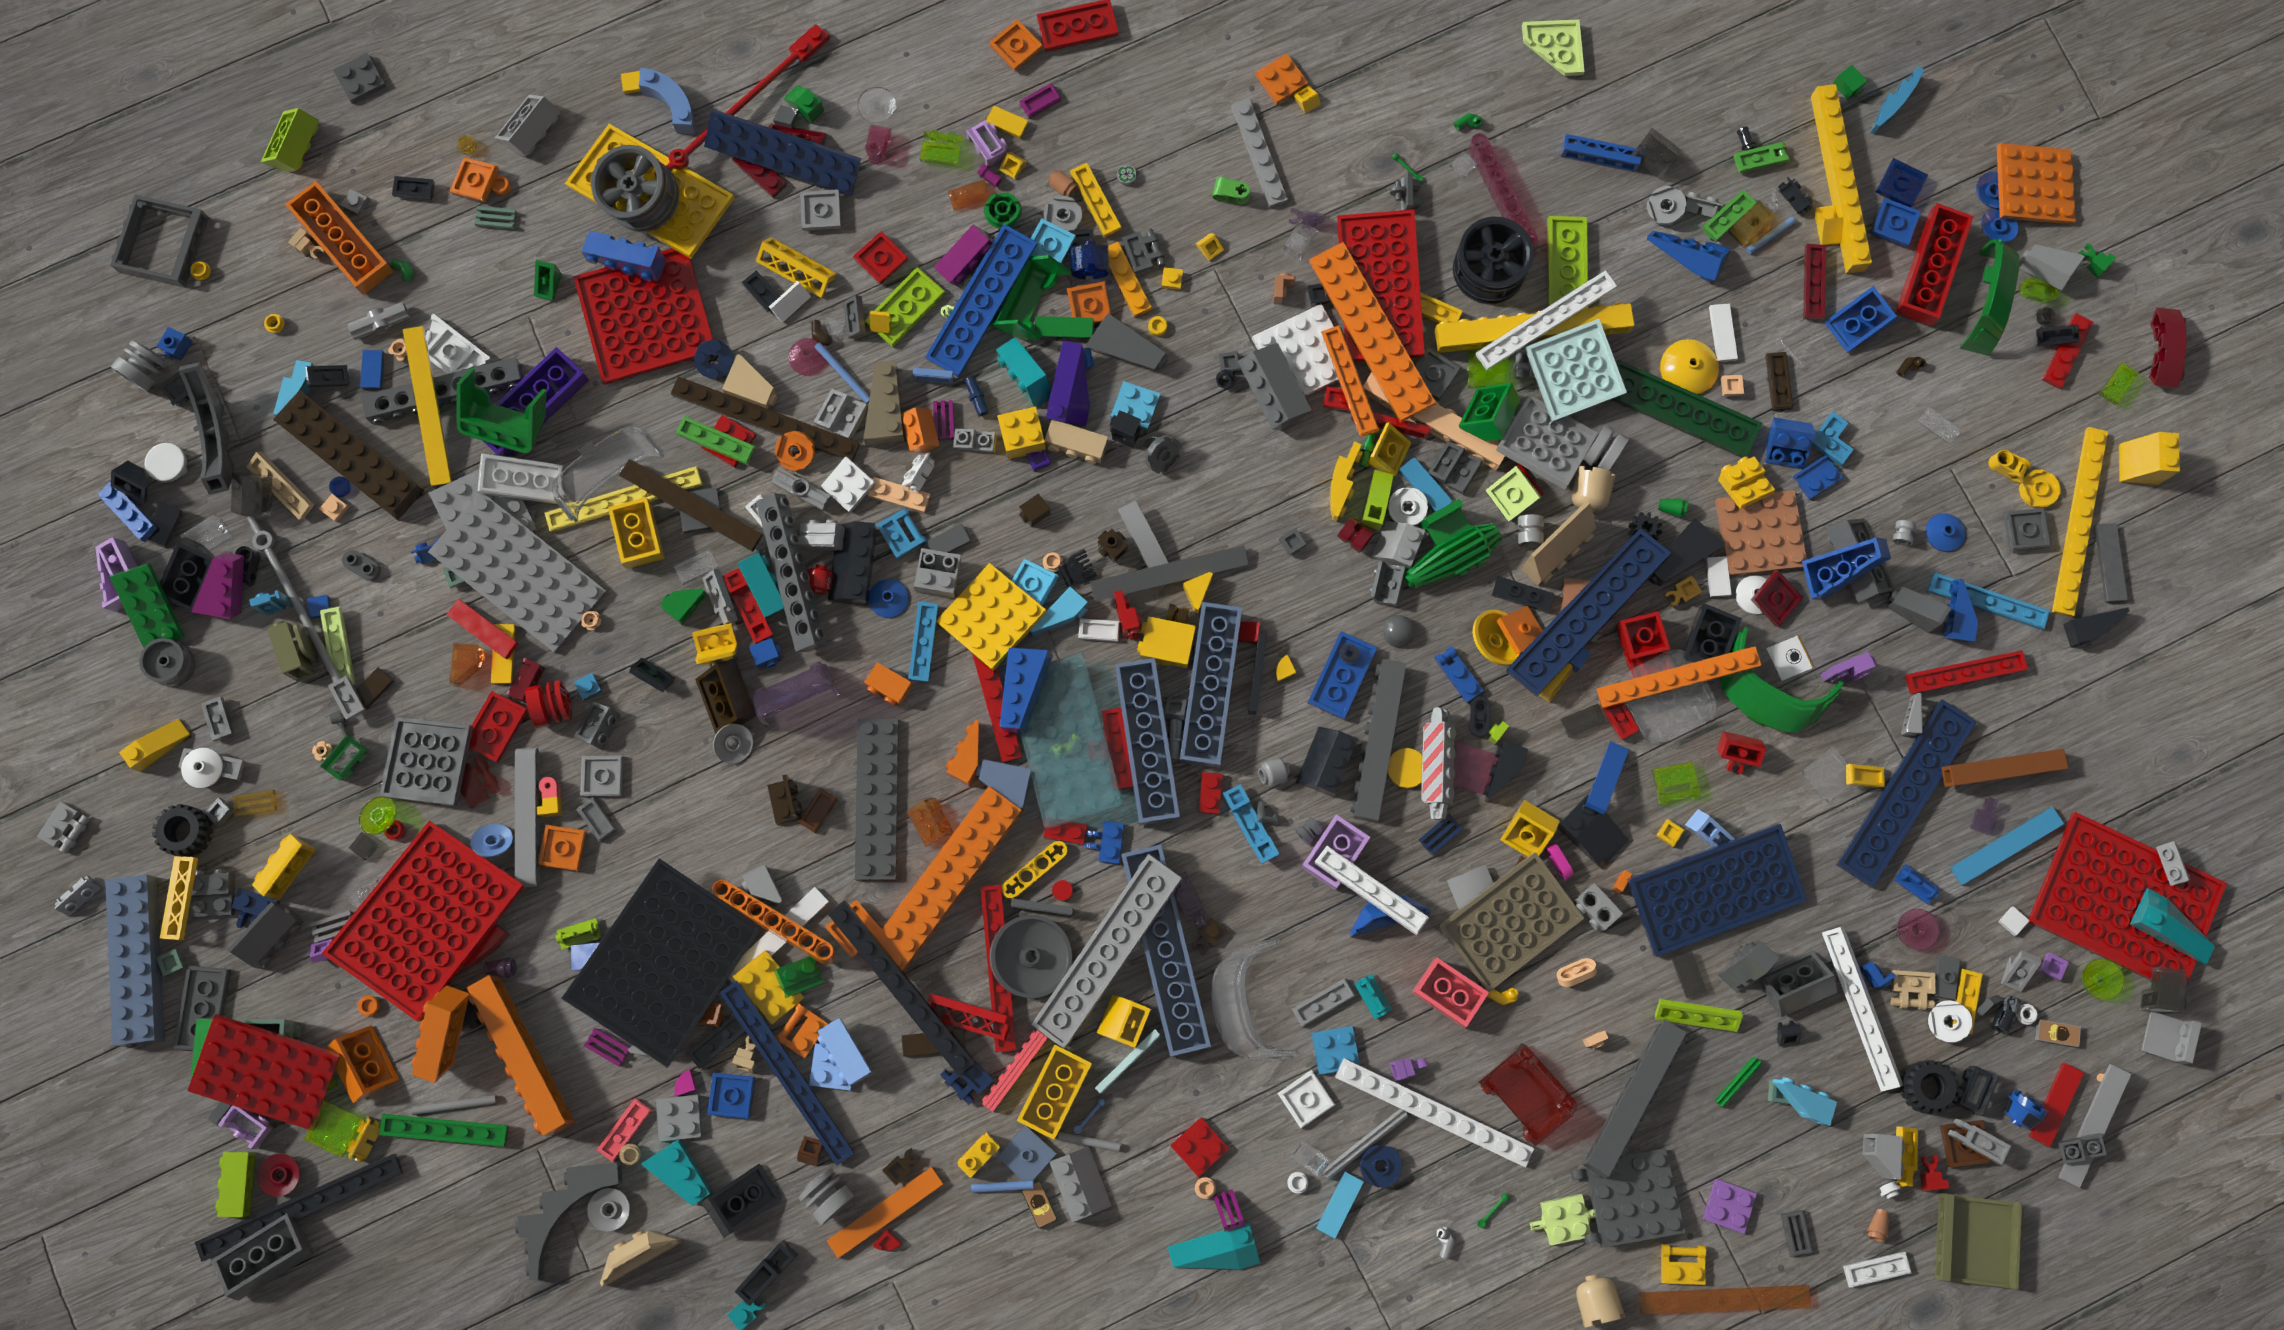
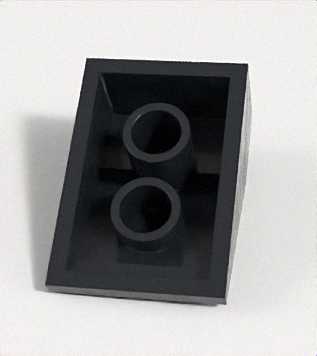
M1704 603L1698 609L1692 624L1683 659L1694 663L1728 654L1742 618Z
M1587 795L1558 824L1557 828L1602 869L1629 839L1606 812L1603 815L1585 806L1589 796Z
M757 1164L702 1202V1205L723 1238H726L782 1198L761 1165Z

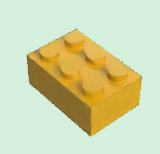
M647 497L608 507L621 564L626 569L665 559L652 503Z

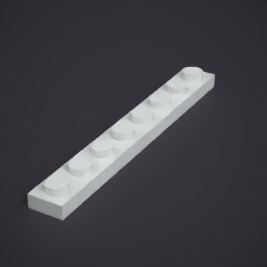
M1605 270L1476 353L1477 358L1484 368L1489 370L1613 291L1617 285Z
M1844 926L1823 932L1822 935L1881 1092L1903 1086Z

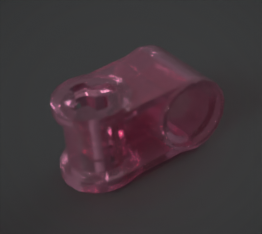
M877 125L870 126L865 145V151L870 163L879 164L884 160L887 146L891 139V128Z

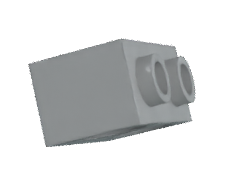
M1595 883L1590 885L1573 901L1582 915L1585 914L1590 919V925L1597 931L1600 930L1602 932L1606 930L1623 914ZM1586 896L1593 898V906H1588L1585 903ZM1601 911L1606 912L1608 915L1606 922L1599 918Z

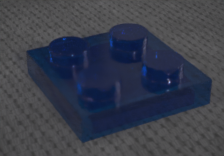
M1893 158L1875 192L1892 201L1912 207L1928 174Z

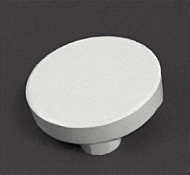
M158 444L146 455L145 469L153 479L160 483L175 481L187 473L186 455L174 444Z

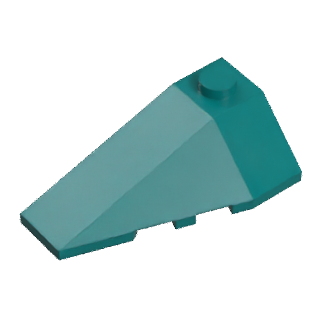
M2149 888L2146 889L2130 925L2207 965L2215 946L2166 897Z
M1245 1222V1226L1226 1232L1222 1229L1167 1246L1174 1268L1240 1270L1260 1264L1249 1222Z

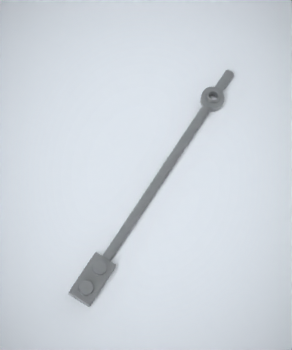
M255 515L248 516L247 520L255 533L252 539L253 546L259 551L266 553L334 683L328 685L345 719L348 721L352 720L367 710L349 677H340L272 549L275 545L274 536L262 530ZM268 540L267 544L263 545V542Z

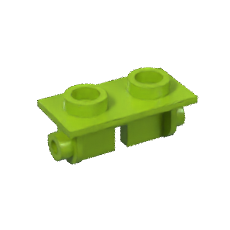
M597 918L557 930L558 935H556V941L560 943L561 950L570 948L572 945H580L602 938Z

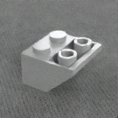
M921 548L914 583L915 591L955 599L959 581L961 555Z
M1864 1134L1863 1156L1883 1179L1901 1180V1176L1904 1173V1165L1901 1163V1159L1905 1150L1902 1136Z

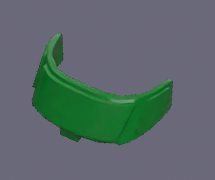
M2000 239L1989 241L1980 250V255L1995 259L1993 267L1986 266L1982 283L1989 284L1988 294L1976 326L1960 345V349L1983 355H1990L2005 330L2019 274V253Z
M1744 627L1736 635L1729 653L1745 649L1747 627ZM1752 670L1721 677L1722 691L1725 692L1735 706L1747 715L1746 718L1759 725L1763 724L1783 732L1796 733L1804 730L1811 724H1815L1841 693L1843 690L1841 687L1844 684L1843 681H1839L1830 689L1828 695L1821 699L1804 701L1775 688L1762 680Z

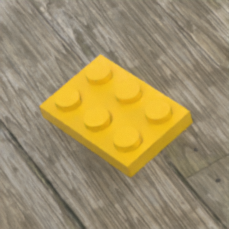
M764 950L737 972L733 978L739 981L750 999L768 1021L773 1024L805 997L802 993L785 999V993L781 989L774 973L780 967L770 954Z

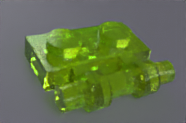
M938 130L924 131V138L930 139V142L922 141L920 162L958 166L961 146L954 145V143H962L963 135H956L955 132H949V134L940 133ZM938 140L948 141L947 144L937 143Z

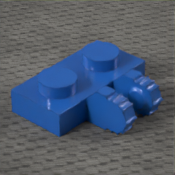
M1104 821L1102 832L1086 831V836L1102 839L1101 845L1085 843L1084 848L1100 850L1099 862L1119 864L1124 823Z

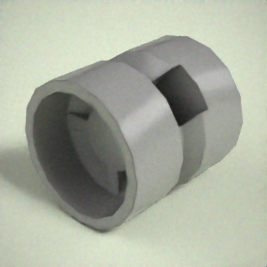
M1530 514L1518 517V529L1521 531L1518 534V545L1520 547L1537 548L1544 543V533L1541 532V529L1544 528L1543 516Z

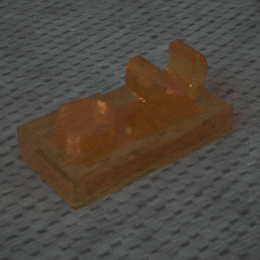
M984 180L948 191L954 211L987 201L990 197Z

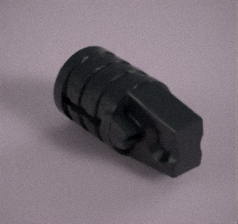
M2007 995L1993 1019L1991 1028L1999 1033L2008 1035L2017 1018L2021 1001L2016 997Z

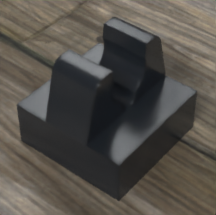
M1789 1021L1788 1027H1783L1782 1022L1778 1023L1777 1042L1779 1047L1800 1043L1802 1035L1800 1025L1796 1026L1794 1021Z

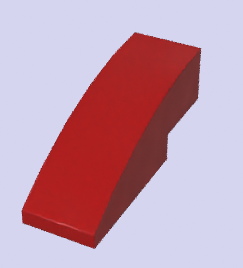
M496 924L459 972L478 964L502 945L510 933Z

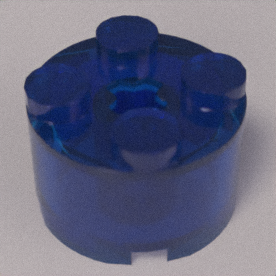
M1086 241L1084 245L1070 247L1072 277L1086 280V276H1093V280L1109 275L1108 246L1096 245L1095 241Z

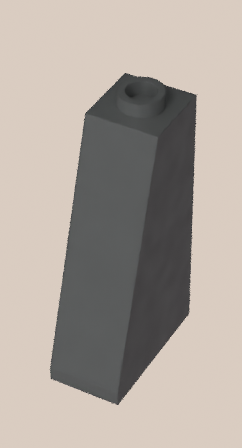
M1109 313L1086 344L1087 348H1090L1092 351L1156 371L1158 368L1162 369L1167 361L1165 358L1167 355L1164 351Z

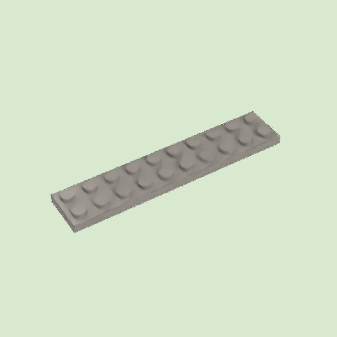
M1148 854L1031 1025L1060 1047L1066 1049L1183 878Z

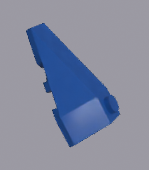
M1652 231L1647 236L1648 241L1706 281H1715L1718 278L1731 248L1707 241L1705 245L1698 244L1692 238L1679 240L1676 235Z

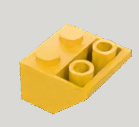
M1112 994L1097 1033L1135 1049L1151 1009Z

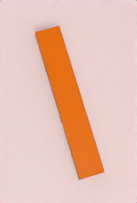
M1340 325L1321 331L1360 438L1378 432L1379 428Z
M933 1167L929 1168L829 1238L827 1243L836 1257L840 1258L941 1187L943 1182Z

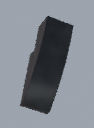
M784 1240L779 1242L734 1292L751 1306L791 1264L798 1254Z

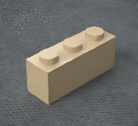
M1052 419L1044 441L1045 447L1052 452L1058 453L1061 451L1071 458L1080 457L1090 464H1101L1108 444V437Z

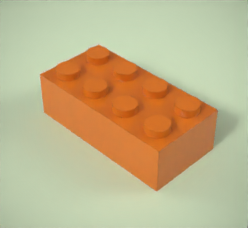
M446 985L440 992L438 991L435 994L434 998L426 1002L423 1009L425 1016L419 1027L421 1034L415 1045L417 1052L411 1063L413 1066V1076L436 1083L454 1065L469 993Z

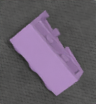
M112 537L96 546L98 571L101 572L102 583H100V590H103L104 598L102 608L117 612L124 607L109 577L138 566L127 543Z

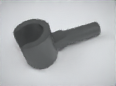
M342 713L330 714L331 723L339 724L343 737H345L348 732L344 724V715Z

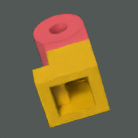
M545 777L539 782V790L542 792V806L537 807V815L541 818L562 816L560 784L551 777Z

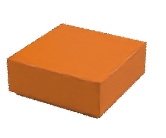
M1627 870L1621 872L1612 890L1618 894L1623 892L1628 883L1627 879L1631 877L1632 873Z

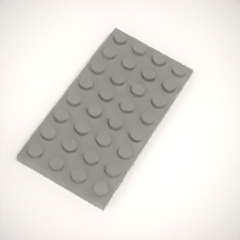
M478 493L428 551V553L554 653L581 623L583 614L591 611L607 592L485 494Z

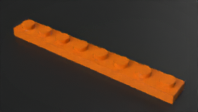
M1756 646L1600 687L1596 691L1601 708L1604 709L1761 667V662Z

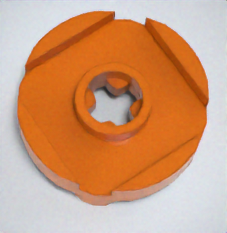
M788 432L777 440L775 455L778 457L781 466L791 471L807 468L812 463L815 457V443L803 432ZM795 446L800 450L796 456L793 455V451H790Z

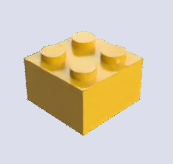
M1036 406L997 415L1007 459L1046 450Z

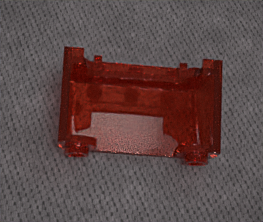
M1523 1043L1512 1050L1479 1081L1484 1093L1493 1096L1497 1094L1524 1125L1523 1137L1534 1146H1537L1573 1117L1577 1109V1103L1530 1048Z

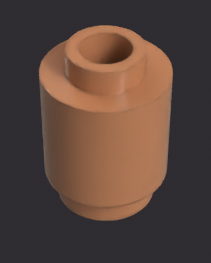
M1061 170L1054 171L1048 179L1050 181L1049 186L1062 196L1071 197L1078 187L1075 181Z

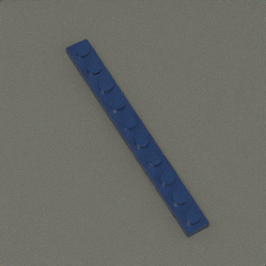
M739 981L734 982L721 991V996L835 1164L838 1166L855 1153Z

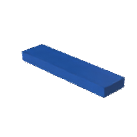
M1612 741L1609 742L1586 801V807L1604 815L1629 749Z

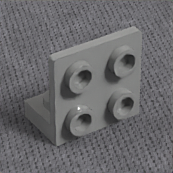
M2150 1012L2141 1050L2179 1064L2193 1063L2202 1023L2196 1021L2184 1022L2156 1012Z

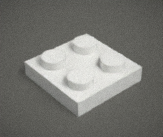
M845 457L821 487L848 512H852L876 482L851 459Z

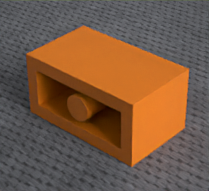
M915 407L901 414L910 451L927 453L940 446L930 409Z
M878 662L864 682L868 687L867 691L875 696L879 693L885 697L884 701L892 706L895 704L901 706L913 687L909 680Z

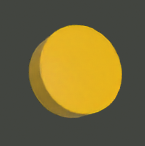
M1160 316L1151 318L1148 323L1150 334L1155 337L1163 336L1167 332V321Z

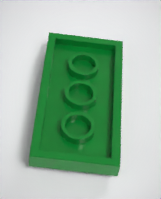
M151 563L131 568L109 577L143 648L156 639L166 638L175 641L185 636Z

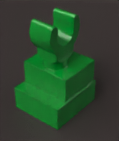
M2088 243L2084 246L2088 253H2085L2083 250L2078 253L2085 256L2083 259L2092 261L2086 268L2097 278L2116 259L2111 253L2108 256L2103 252L2097 255L2093 246Z

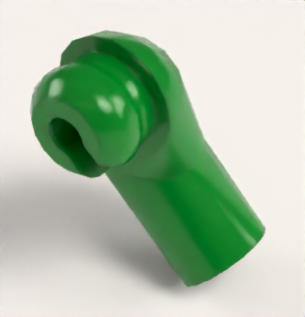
M1467 113L1453 122L1456 130H1460L1464 126L1477 128L1483 124V119L1478 115Z

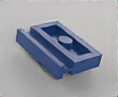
M1827 455L1793 476L1809 500L1843 478L1834 464L1829 461Z

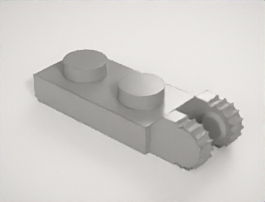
M1960 1119L1954 1120L1953 1123L1968 1132L1964 1137L1958 1132L1950 1130L1949 1136L1963 1142V1145L1993 1162L2003 1165L2012 1146L1974 1125H1969Z

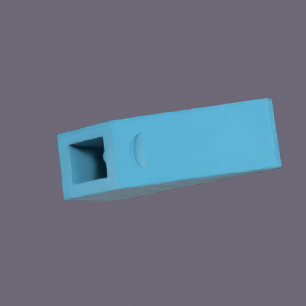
M1785 1077L1782 1080L1773 1079L1774 1085L1802 1118L1821 1125H1831L1837 1102L1829 1099L1830 1095L1819 1091L1816 1094L1812 1092L1813 1088L1802 1084L1799 1087L1794 1085V1080Z

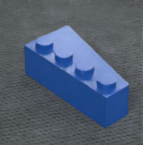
M1876 537L1802 561L1811 599L1823 600L1891 559L1887 540Z
M1009 648L1000 728L1005 732L1025 733L1034 710L1033 706L1040 693V687L1043 679L1046 677L1048 665L1053 658L1049 650Z

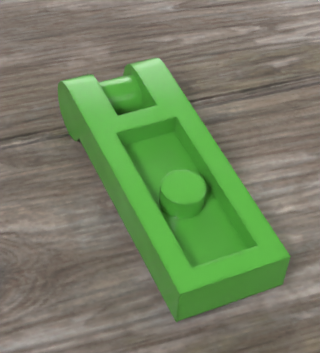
M1785 142L1738 152L1733 156L1739 173L1790 162L1789 154H1786Z

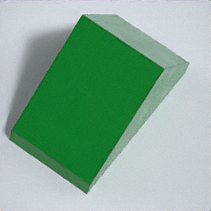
M541 260L535 261L534 296L551 301L554 300L562 277V273L556 264Z

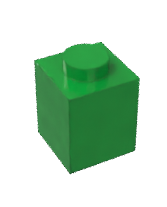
M1850 65L1836 77L1832 84H1836L1837 90L1849 100L1852 96H1859L1865 90L1863 86L1867 80L1853 65Z

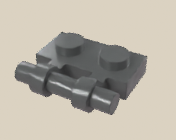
M1153 229L1146 231L1147 237L1142 238L1141 232L1122 237V242L1134 274L1153 269L1151 261H1156L1158 267L1165 265V256L1159 248V239L1154 234ZM1148 245L1151 246L1152 251H1153L1152 253H1149V254H1148V251H1147V249H1146V246H1148Z

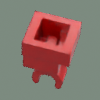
M1932 1155L1933 1161L1931 1164L1928 1163L1926 1156H1922V1164L1928 1170V1173L1920 1174L1922 1191L1949 1188L1948 1180H1943L1941 1172L1936 1171L1938 1156Z

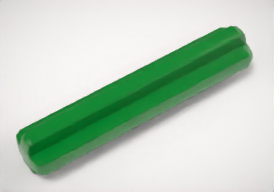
M1752 1057L1716 1097L1715 1103L1724 1108L1761 1067L1762 1062L1758 1058Z

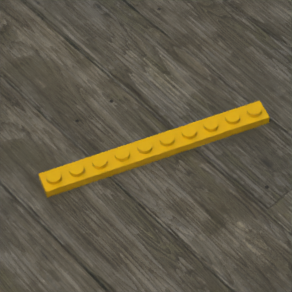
M2088 427L2085 430L2052 613L2071 618L2075 616L2108 431Z

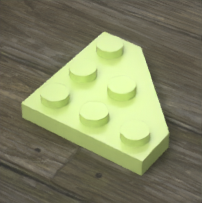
M1579 19L1522 23L1523 43L1563 76L1584 74Z

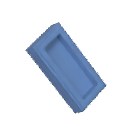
M913 368L915 381L953 384V371Z

